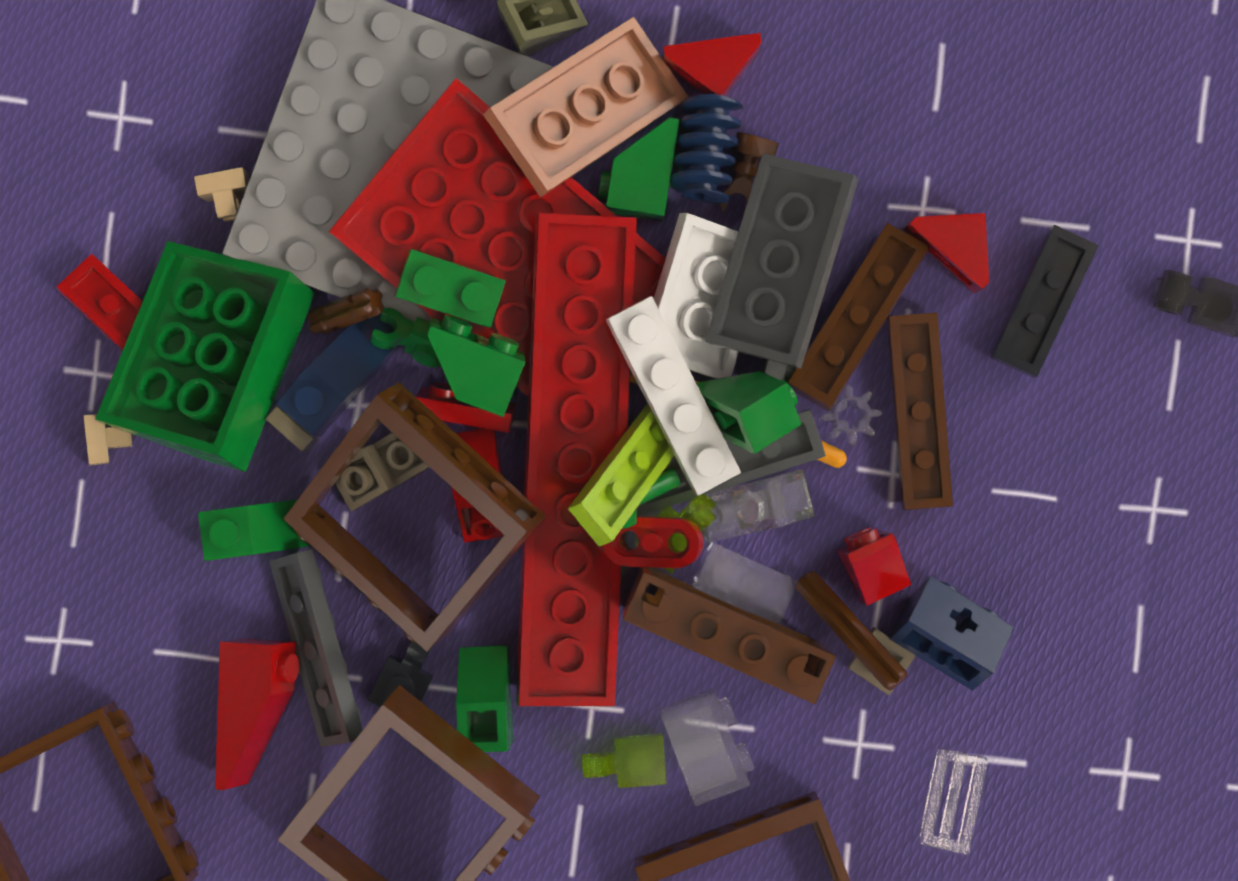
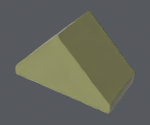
M576 0L497 1L501 19L518 52L527 57L588 26Z

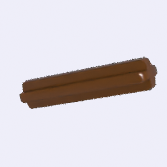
M811 570L798 580L795 585L796 590L882 686L890 691L898 687L907 677L905 669L820 575Z

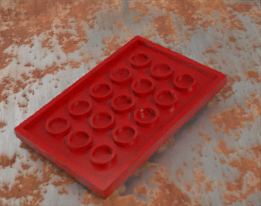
M455 78L335 222L328 233L395 288H397L409 249L506 280L491 328L470 321H463L472 325V333L488 339L491 333L508 337L519 344L517 350L524 352L525 365L516 388L528 397L536 213L617 216L572 177L540 198L483 114L490 106L460 80ZM637 233L633 305L650 296L654 299L666 259ZM415 304L427 315L442 321L444 316L448 315Z

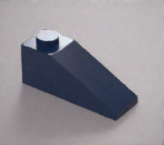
M381 313L348 326L303 371L276 402L282 410L312 436H323L401 346L398 345L392 349H380L370 342L374 329L386 334L394 332L391 325L380 321Z

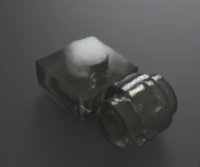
M1164 270L1163 277L1156 279L1151 295L1155 299L1154 309L1181 316L1184 308L1192 307L1188 324L1232 338L1238 337L1237 285L1206 276L1201 278L1198 290L1196 291V288L1191 286L1193 277L1172 270Z

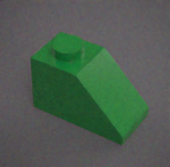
M668 118L613 159L612 172L602 170L598 199L607 200L606 207L615 215L663 222L679 119Z
M757 371L696 383L724 439L753 454H756L802 425L795 407L798 403L797 396L793 388L784 380H779L766 373Z
M298 499L198 512L204 561L311 546L301 540L295 529L284 520V517Z

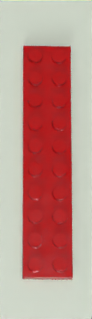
M536 213L524 496L543 512L546 517L522 545L516 703L518 706H615L621 565L609 559L603 545L598 546L568 508L627 431L630 367L605 319L633 305L637 218Z

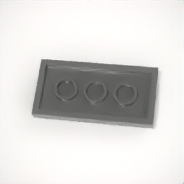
M762 154L707 333L706 342L795 368H802L859 179L854 174Z

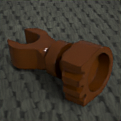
M737 132L735 138L738 139V146L733 147L732 151L741 155L739 162L735 161V165L731 168V171L735 172L733 182L723 193L729 195V197L734 193L743 195L747 206L753 179L758 170L759 159H761L762 154L776 156L779 143L755 135ZM728 203L720 204L723 213Z

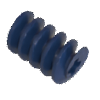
M702 94L688 97L682 102V112L686 116L679 121V131L683 135L676 139V149L680 154L673 158V168L677 173L670 177V186L685 198L711 204L729 202V195L718 191L717 186L732 184V177L721 172L720 167L735 165V158L723 153V148L738 146V139L726 134V130L741 127V120L729 115V111L743 109V105L739 101L719 94Z

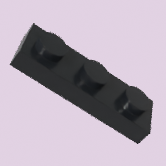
M1057 225L1050 227L990 358L1032 378L1038 377L1099 245Z

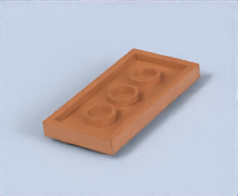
M632 17L493 105L483 115L541 198L688 98V95L636 19Z

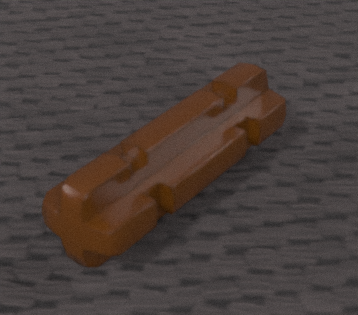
M365 288L355 292L353 295L349 294L324 306L316 307L308 313L307 317L311 322L308 328L314 334L322 333L326 335L337 329L361 322L367 317L371 318L379 315L384 309V305L381 302L383 295L378 289L371 291Z

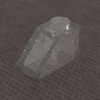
M711 541L691 585L693 588L732 606L780 624L796 590L795 585L798 580Z

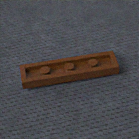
M887 222L807 351L802 368H797L789 380L788 384L795 393L826 411H831L925 258L930 246Z
M938 312L888 316L887 329L902 510L953 506Z

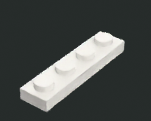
M647 297L605 319L694 495L699 496L740 474L741 471L653 297Z

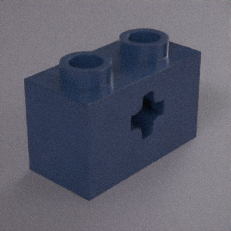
M930 576L910 596L890 640L973 691L994 673L1014 627L1001 620L992 610L980 607L959 594L950 584L938 581Z

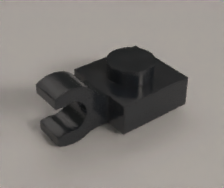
M411 641L403 660L390 655L367 701L381 707L395 689L401 685L422 702L434 675L422 670L430 650L426 652L419 644Z

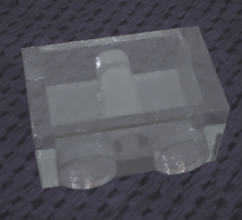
M712 688L659 709L695 807L751 786L746 773L754 770V766L745 742L735 745L728 727L737 724L727 696L717 699L716 693Z

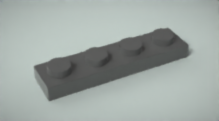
M811 408L797 412L802 425L756 454L725 440L741 473L699 496L694 495L674 456L663 472L669 469L675 470L680 479V486L637 507L639 515H645L825 457L826 453Z
M309 549L270 560L269 563L291 641L296 642L299 670L321 747L353 742L363 730L360 722L361 715L353 697L347 675V664L341 654L334 629V618L327 604L321 582V571L315 561L313 550Z

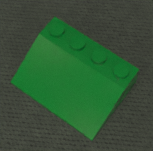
M167 241L95 420L204 461L246 473L315 292L290 271Z

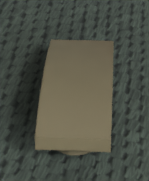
M391 433L376 443L361 449L335 484L352 512L430 468V466L395 434Z

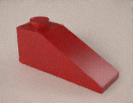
M244 638L220 642L216 790H226L249 784L295 689V680L299 673V660L296 656L295 641Z

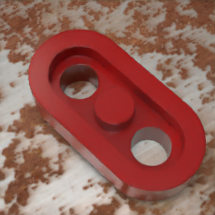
M637 516V524L621 529L615 539L603 545V548L609 559L621 566L678 569L692 564L699 558L703 550L704 540L699 527L689 519L681 517ZM628 531H632L638 536L639 543L635 549L629 548L625 543L624 538ZM676 533L684 535L687 540V546L684 551L675 549L672 544V538Z

